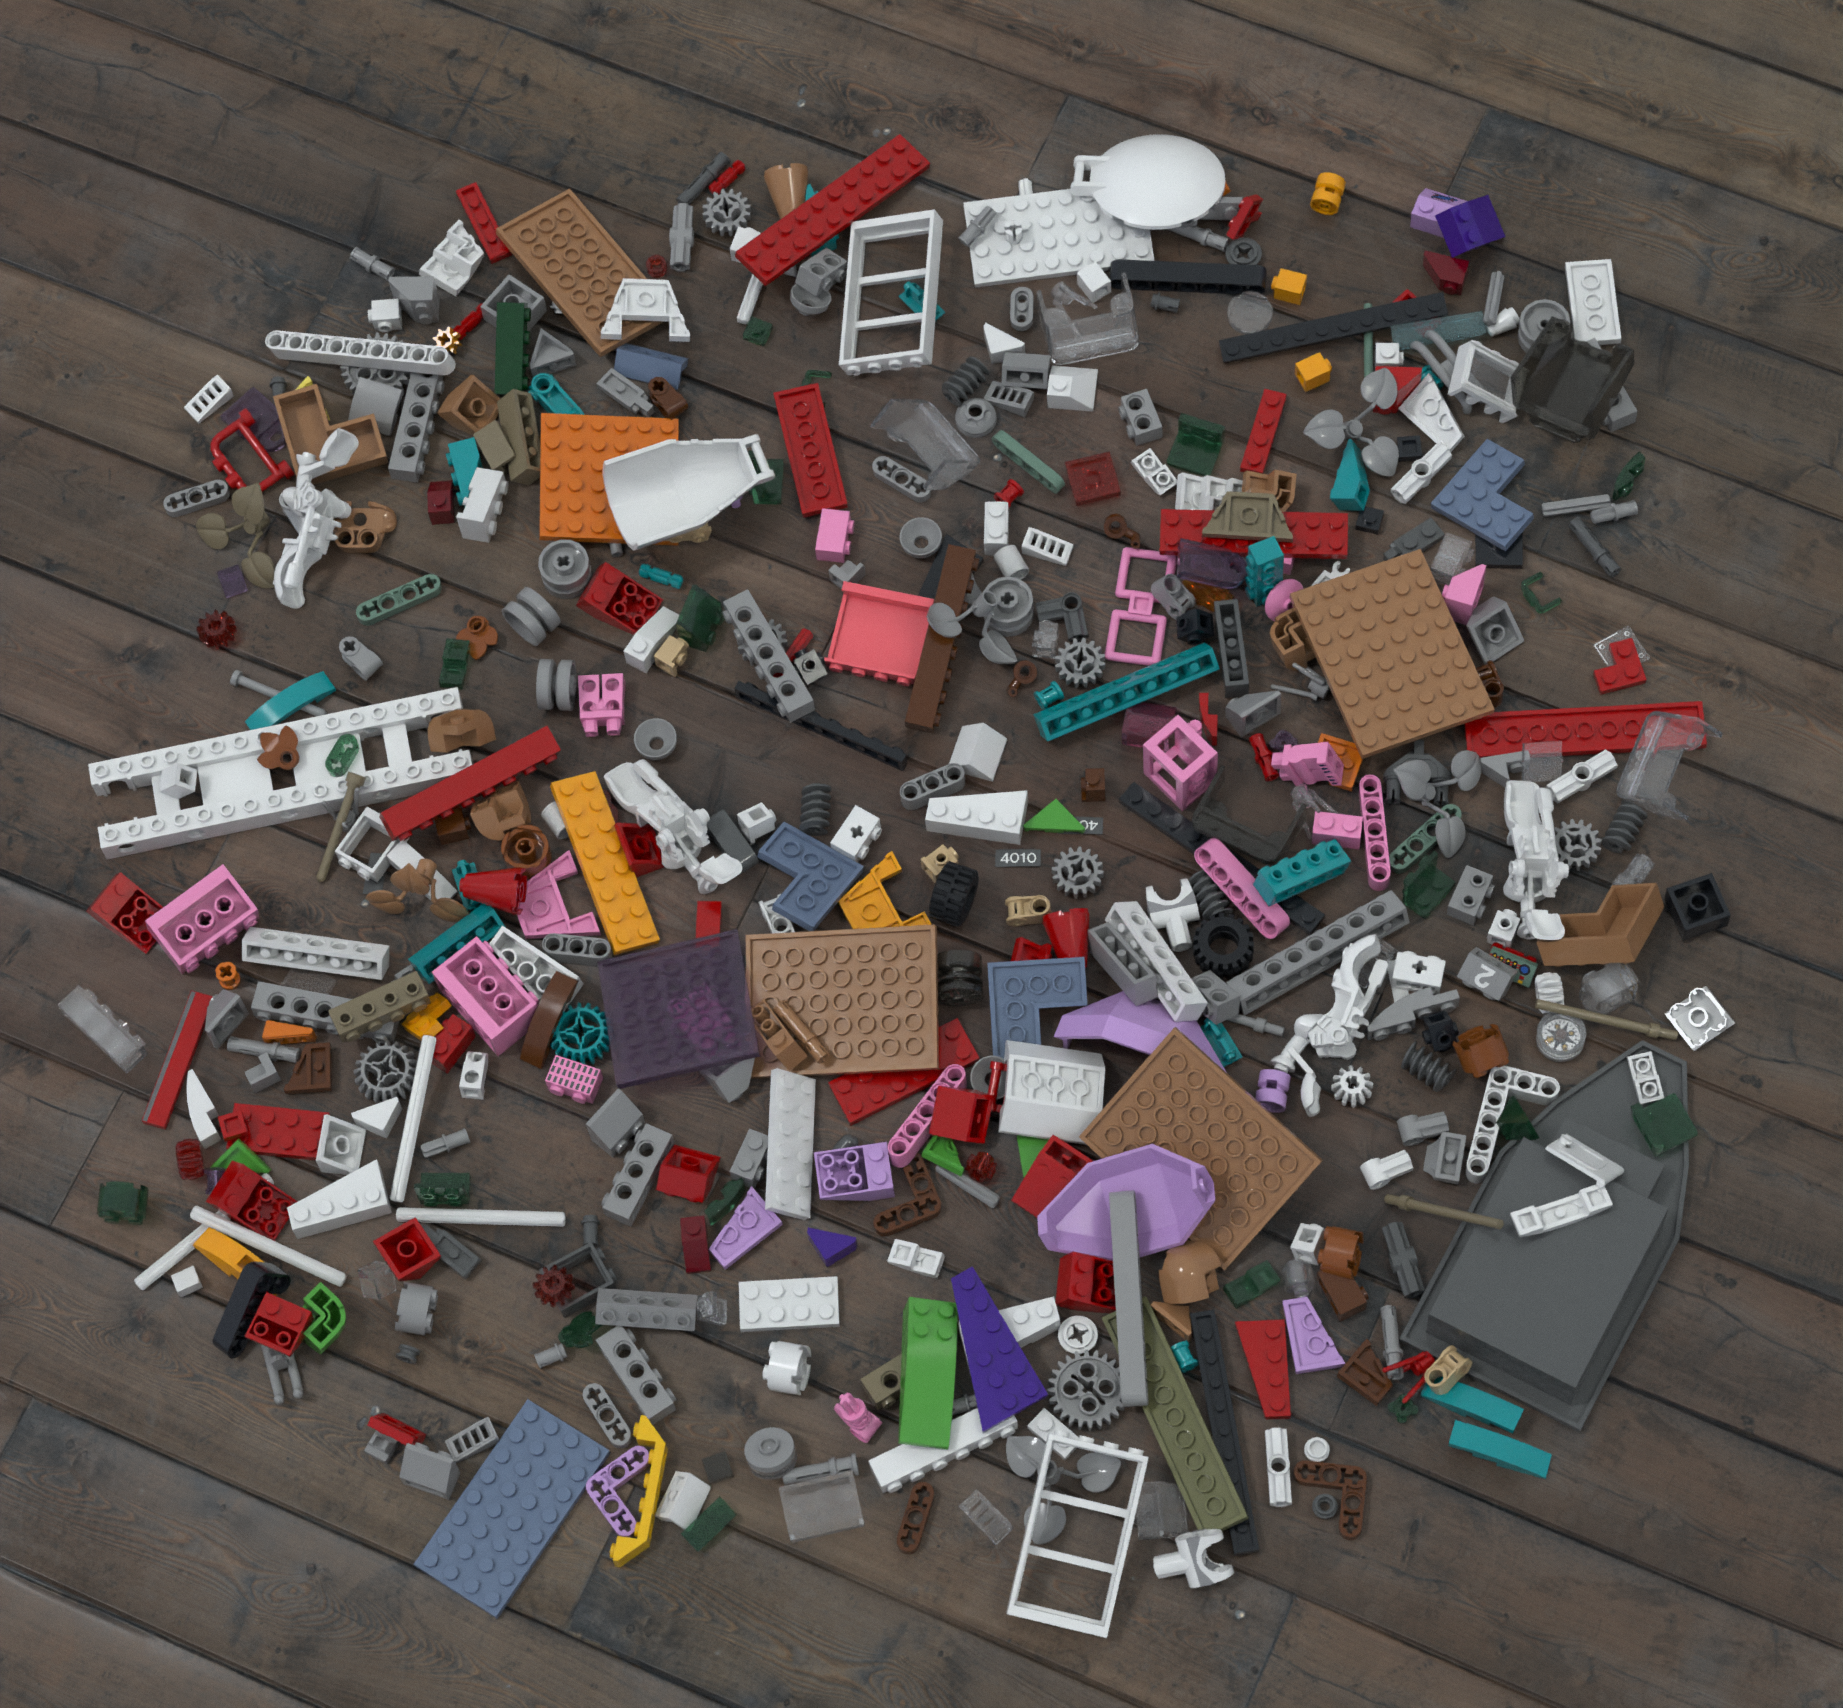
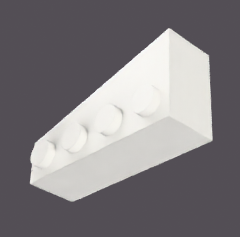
M1014 791L929 798L925 818L926 831L1020 845L1028 806V792Z
M504 926L500 928L489 943L498 958L501 957L506 962L513 975L516 974L521 979L527 991H531L539 1002L556 971L579 980L571 1001L584 985L579 976ZM566 1003V1006H565V1008H564V1011L566 1010L567 1006H568L570 1003Z
M377 1159L287 1207L291 1227L297 1239L392 1213L382 1170Z
M1054 1297L999 1310L1020 1348L1059 1330L1060 1318ZM958 1320V1330L969 1369L960 1321Z

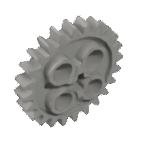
M378 332L375 338H371L370 334H367V339L398 342L395 335L390 339L388 333H385L383 338L380 337ZM340 366L342 379L352 395L355 393L360 377L370 376L369 380L404 391L402 384L408 385L409 380L407 377L411 376V372Z
M1085 1349L1084 1356H1080L1075 1351L1074 1359L1066 1355V1364L1058 1362L1057 1366L1060 1371L1052 1370V1375L1055 1378L1048 1380V1384L1053 1386L1048 1389V1395H1053L1049 1399V1404H1057L1053 1412H1062L1060 1416L1061 1421L1069 1418L1070 1427L1077 1422L1078 1430L1082 1429L1083 1424H1087L1089 1431L1092 1429V1424H1096L1100 1430L1102 1428V1421L1111 1425L1110 1416L1118 1419L1119 1413L1117 1410L1124 1411L1125 1407L1121 1403L1119 1367L1114 1368L1116 1365L1115 1359L1107 1362L1108 1354L1099 1358L1098 1350L1094 1352L1093 1356H1089L1087 1349ZM1090 1369L1094 1374L1091 1377H1084L1081 1371ZM1071 1376H1076L1079 1382L1075 1379H1072ZM1103 1385H1108L1112 1388V1392L1104 1394L1099 1388ZM1072 1386L1076 1388L1077 1392L1074 1395H1068L1064 1392V1389ZM1084 1387H1085L1086 1389H1089L1090 1387H1092V1388H1093L1092 1393H1091L1090 1391L1084 1393ZM1098 1399L1104 1401L1105 1405L1100 1404ZM1085 1403H1092L1096 1408L1088 1412L1082 1406Z

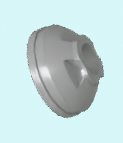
M795 284L790 292V300L801 314L808 316L825 312L831 303V295L829 291H824L816 297L798 284Z
M971 398L962 402V405L958 407L955 422L958 430L965 436L980 438L988 435L994 429L997 415L994 407L987 400ZM973 407H978L982 410V414L978 417H973L969 414V410Z
M924 517L911 519L900 531L901 546L912 557H929L941 545L942 533L940 527L931 519ZM924 538L928 541V545L925 548H917L915 541Z
M660 718L644 721L638 726L634 734V743L637 751L643 757L650 760H660L668 757L675 749L677 742L674 727L668 721ZM655 739H660L664 742L662 748L658 750L652 749L650 743Z
M986 1056L975 1063L970 1074L973 1090L988 1094L989 1086L985 1082V1076L992 1071V1069H989L990 1062L1004 1063L1002 1057ZM1001 1071L997 1099H1001L1005 1095L1006 1072Z

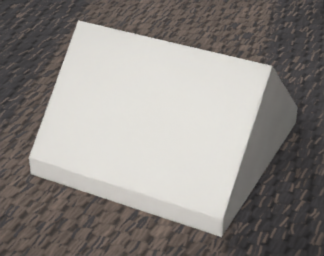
M985 723L962 726L949 764L958 763L964 768L966 775L993 782L1007 738Z
M324 1115L316 1156V1163L321 1172L348 1175L358 1170L366 1129L333 1116Z

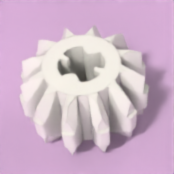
M1550 972L1537 975L1535 978L1536 999L1564 1005L1561 977L1557 973ZM1540 1010V1011L1542 1012V1014H1544V1013L1554 1014L1553 1012H1549V1011H1545V1010Z
M1350 1065L1348 1072L1341 1068L1339 1070L1340 1075L1333 1076L1335 1083L1331 1085V1090L1336 1092L1334 1094L1336 1100L1342 1099L1343 1106L1347 1102H1351V1106L1354 1108L1356 1107V1101L1363 1105L1365 1104V1098L1371 1097L1372 1092L1370 1089L1373 1088V1082L1368 1081L1370 1079L1369 1073L1362 1074V1067H1359L1357 1071H1353V1066ZM1351 1084H1355L1356 1087L1354 1086L1353 1089H1350L1348 1085L1351 1087Z

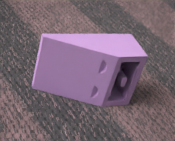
M887 1142L814 1152L820 1200L873 1201L895 1197Z

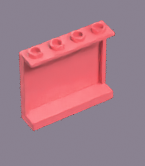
M844 581L842 586L843 597L828 657H824L826 666L829 667V670L842 673L845 670L858 677H865V675L874 676V679L882 682H887L889 679L897 681V684L902 686L914 684L929 625L926 618L927 611L934 604V599Z

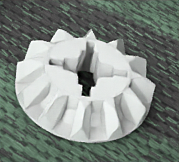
M1069 1317L1059 1327V1343L1066 1352L1075 1354V1351H1077L1079 1354L1085 1352V1349L1089 1351L1095 1347L1098 1339L1097 1328L1087 1317ZM1073 1327L1079 1333H1085L1082 1336V1344L1077 1339H1071L1074 1336Z

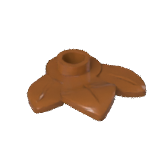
M473 616L468 620L467 628L457 634L454 649L462 650L468 648L472 658L478 660L485 655L488 645L497 644L498 633L495 628L490 626L489 621L485 617Z
M285 725L280 735L271 732L261 733L260 742L265 752L257 758V761L263 767L268 769L281 767L282 769L290 770L297 766L300 758L296 750L298 738L289 726ZM284 754H291L292 760L290 762L284 761Z

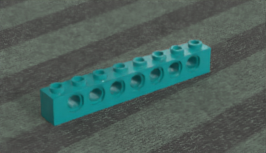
M1204 642L1035 713L1033 716L1040 735L1046 741H1050L1217 671L1220 668L1213 648Z

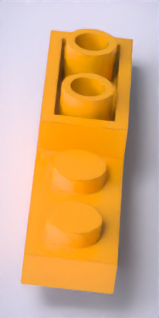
M210 1227L192 1245L229 1277L233 1275L237 1279H239L243 1268L248 1263L263 1262L238 1242Z

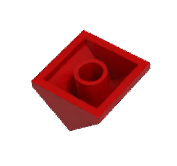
M616 823L614 825L630 870L635 873L636 878L664 868L661 849L656 844V834L650 824L642 827L636 823Z
M416 1217L373 1241V1244L399 1282L421 1279L441 1258L440 1253Z

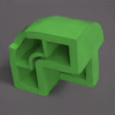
M320 1282L303 1299L304 1305L302 1308L311 1311L314 1318L311 1326L303 1333L304 1340L314 1351L322 1354L344 1330L346 1314L344 1306L338 1297Z

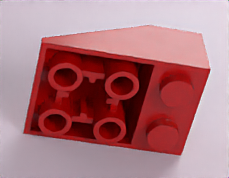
M605 562L597 567L575 606L595 619L635 635L656 614L663 599Z
M119 872L111 879L86 912L107 929L146 954L155 944L156 940L148 931L145 920L162 909L163 906Z
M1053 1134L1039 1152L1011 1201L1037 1218L1087 1163L1093 1162V1160Z
M231 1161L206 1200V1203L240 1225L275 1241L289 1219L287 1207L298 1202L244 1164Z
M1074 1251L1061 1257L1056 1306L1076 1311L1108 1314L1116 1311L1113 1261Z

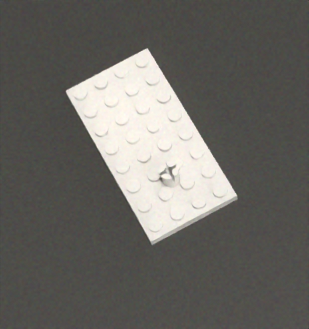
M1070 189L963 203L967 228L971 224L970 221H974L986 206H990L996 212L995 217L984 228L985 232L980 233L969 247L975 288L1077 275L1080 268L1084 265H1090L1095 261L1103 271H1109L1111 262L1119 259L1154 261L1150 229L1125 225L1123 220L1116 217L1112 219L1100 209V205L1096 200H1093L1092 196H1075L1071 194Z

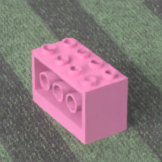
M222 864L145 920L148 931L180 973L183 974L186 971L191 973L200 966L198 962L205 957L210 959L219 952L218 948L224 943L229 945L239 937L237 934L243 929L248 931L250 927H254L258 923L256 920L259 919L257 907L224 864ZM229 907V910L221 911V908ZM209 921L210 924L205 926L201 922ZM183 935H190L189 939L182 940Z
M476 936L432 971L438 990L473 1027L492 1051L499 1056L527 1034L539 1000L531 991L528 993L522 987L524 984L516 974L513 976L510 974L508 965L501 957L497 959L494 956V950L487 941L481 942Z

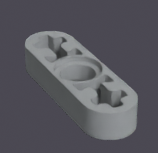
M881 456L873 461V474L877 479L916 502L922 503L931 497V486L927 480L888 457ZM887 465V470L879 471V466L884 467ZM899 475L908 477V481L904 484L897 483L895 479ZM916 488L919 489V490H921L922 488H924V489H925V493H924V492H920L919 494H917Z
M214 480L170 494L164 499L163 505L169 516L179 517L225 502L230 496V491L226 482ZM217 488L221 489V494L219 495L216 493ZM207 491L209 492L210 498H207V495H206L205 492H207ZM195 494L203 496L202 500L198 503L191 502V497ZM185 498H186V501H187V503H188V505H186V506H185L184 500H183V499H185ZM174 502L177 503L176 509H173L172 503Z
M596 1383L587 1385L583 1390V1399L603 1432L614 1447L619 1449L627 1447L632 1441L631 1431L604 1388ZM590 1392L599 1393L598 1397L602 1405L598 1407L593 1398L589 1400L591 1397ZM603 1411H613L614 1418L610 1422L602 1421L600 1415ZM617 1425L621 1433H625L623 1441L620 1439L614 1440L617 1436L612 1427Z

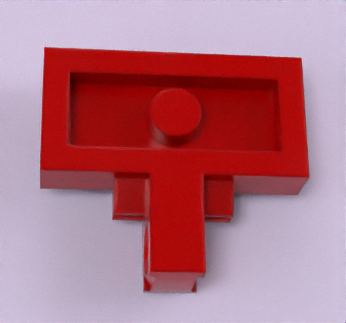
M1255 194L1242 199L1239 204L1240 210L1238 214L1229 222V230L1226 234L1233 240L1243 237L1250 223L1259 220L1262 212L1257 210L1263 201L1260 196Z

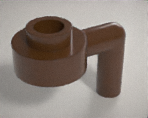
M1111 514L1105 519L1104 531L1108 537L1117 539L1125 536L1131 539L1132 548L1137 549L1140 547V534L1127 527V521L1122 515ZM1114 521H1117L1120 524L1116 528L1111 525V523Z
M1021 660L1015 664L1013 668L1014 679L1006 689L1007 694L1010 697H1015L1021 684H1029L1034 681L1037 676V669L1031 661ZM1023 667H1027L1029 670L1026 676L1020 674V670Z

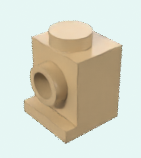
M669 635L654 655L656 666L676 677V668L682 666L687 659L686 649L689 647V644L682 638L678 637L676 639Z
M943 844L927 857L921 858V866L932 881L936 883L942 868L947 862L951 861L958 864L957 859H959V856L952 847L947 849Z

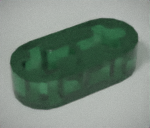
M351 734L340 736L328 755L325 767L332 777L343 776L358 754L359 744L355 736ZM351 742L353 747H348L345 751L343 745H348ZM340 760L341 767L333 769L332 764H337Z

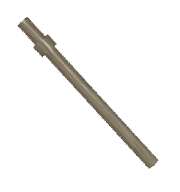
M1537 999L1535 1002L1536 1009L1644 1033L1647 1037L1655 1039L1662 1037L1676 1041L1678 1031L1662 1028L1659 1024L1651 1022L1644 1024Z
M1387 1194L1384 1198L1386 1204L1398 1206L1399 1209L1405 1211L1417 1210L1495 1229H1502L1504 1225L1501 1219L1417 1201L1407 1195L1395 1196Z

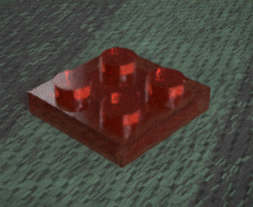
M1110 452L1065 462L1076 506L1121 496Z

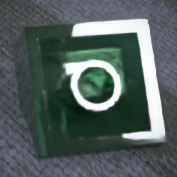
M694 584L676 622V628L679 638L685 640L689 647L707 652L709 645L712 646L715 642L717 626H721L723 623V609L720 601Z

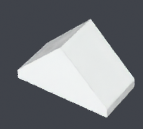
M987 323L984 324V338L992 365L1003 362L1005 352L1025 353L1024 342Z
M398 1097L352 1112L351 1114L356 1126L387 1139L402 1111V1107Z

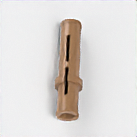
M785 1000L775 1005L773 1011L800 1041V1046L806 1049L818 1064L824 1062L830 1056V1053L820 1043L816 1033L811 1032Z

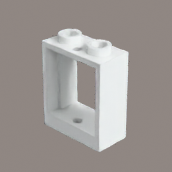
M366 807L339 844L335 853L341 866L348 870L352 868L358 871V875L368 881L372 879L378 883L391 865L386 855L400 840L397 839L389 844L373 868L350 856L370 827L390 837L379 818L380 814Z

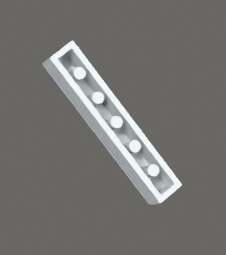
M978 1408L951 1421L948 1450L902 1444L869 1460V1466L882 1493L887 1491L893 1493L902 1488V1484L910 1480L915 1482L922 1479L926 1472L933 1469L934 1471L941 1470L948 1465L947 1462L955 1458L957 1460L964 1459L970 1455V1451L978 1447L979 1449H984L999 1437L1007 1438L1015 1433V1429L1018 1428V1423L1015 1416H1012L983 1433Z

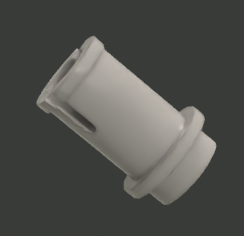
M555 1343L554 1347L534 1354L540 1369L559 1360L563 1362L564 1358L568 1357L562 1343L559 1345Z

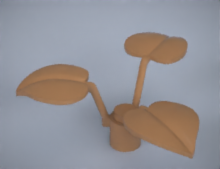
M420 859L416 869L408 863L391 875L390 880L392 884L403 891L401 895L396 897L390 891L376 890L367 894L365 898L380 911L388 914H400L405 909V905L400 901L403 900L407 892L411 891L412 893L426 895L429 893V885H431V902L434 904L430 906V910L434 915L445 921L458 922L470 913L462 904L453 899L436 898L435 884L437 880L433 877L437 864L429 859Z

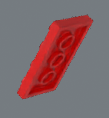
M234 1103L233 1112L242 1110L249 1134L240 1137V1139L256 1155L316 1161L324 1115H330L329 1112ZM239 1138L227 1141L226 1150Z

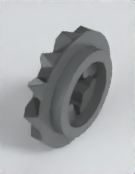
M1246 237L1231 241L1225 252V257L1229 264L1256 265L1261 261L1262 256L1260 245L1255 240ZM1240 252H1242V253H1247V252H1248L1247 258H1245V257L1239 258V257H1240Z

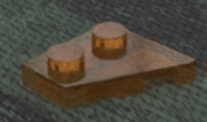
M1203 564L1181 581L1186 589L1195 597L1196 604L1202 605L1214 612V601L1231 600L1234 598Z

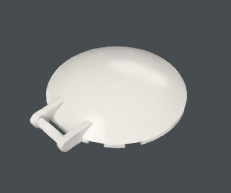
M1145 135L1123 141L1107 150L1102 156H1076L1073 164L1075 167L1074 181L1071 183L1070 192L1075 196H1092L1093 200L1097 201L1100 209L1112 219L1116 217L1123 220L1125 225L1151 230L1171 229L1180 227L1182 222L1191 219L1194 222L1207 215L1209 209L1214 204L1217 205L1225 189V172L1215 154L1195 141L1173 135ZM1084 170H1091L1090 182L1083 181Z

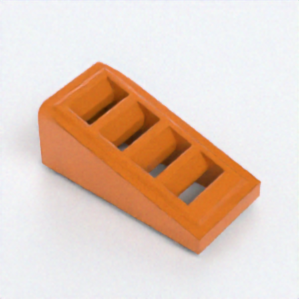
M268 1020L265 1024L262 1039L265 1043L293 1044L316 1042L317 1036L313 1029L309 1027Z

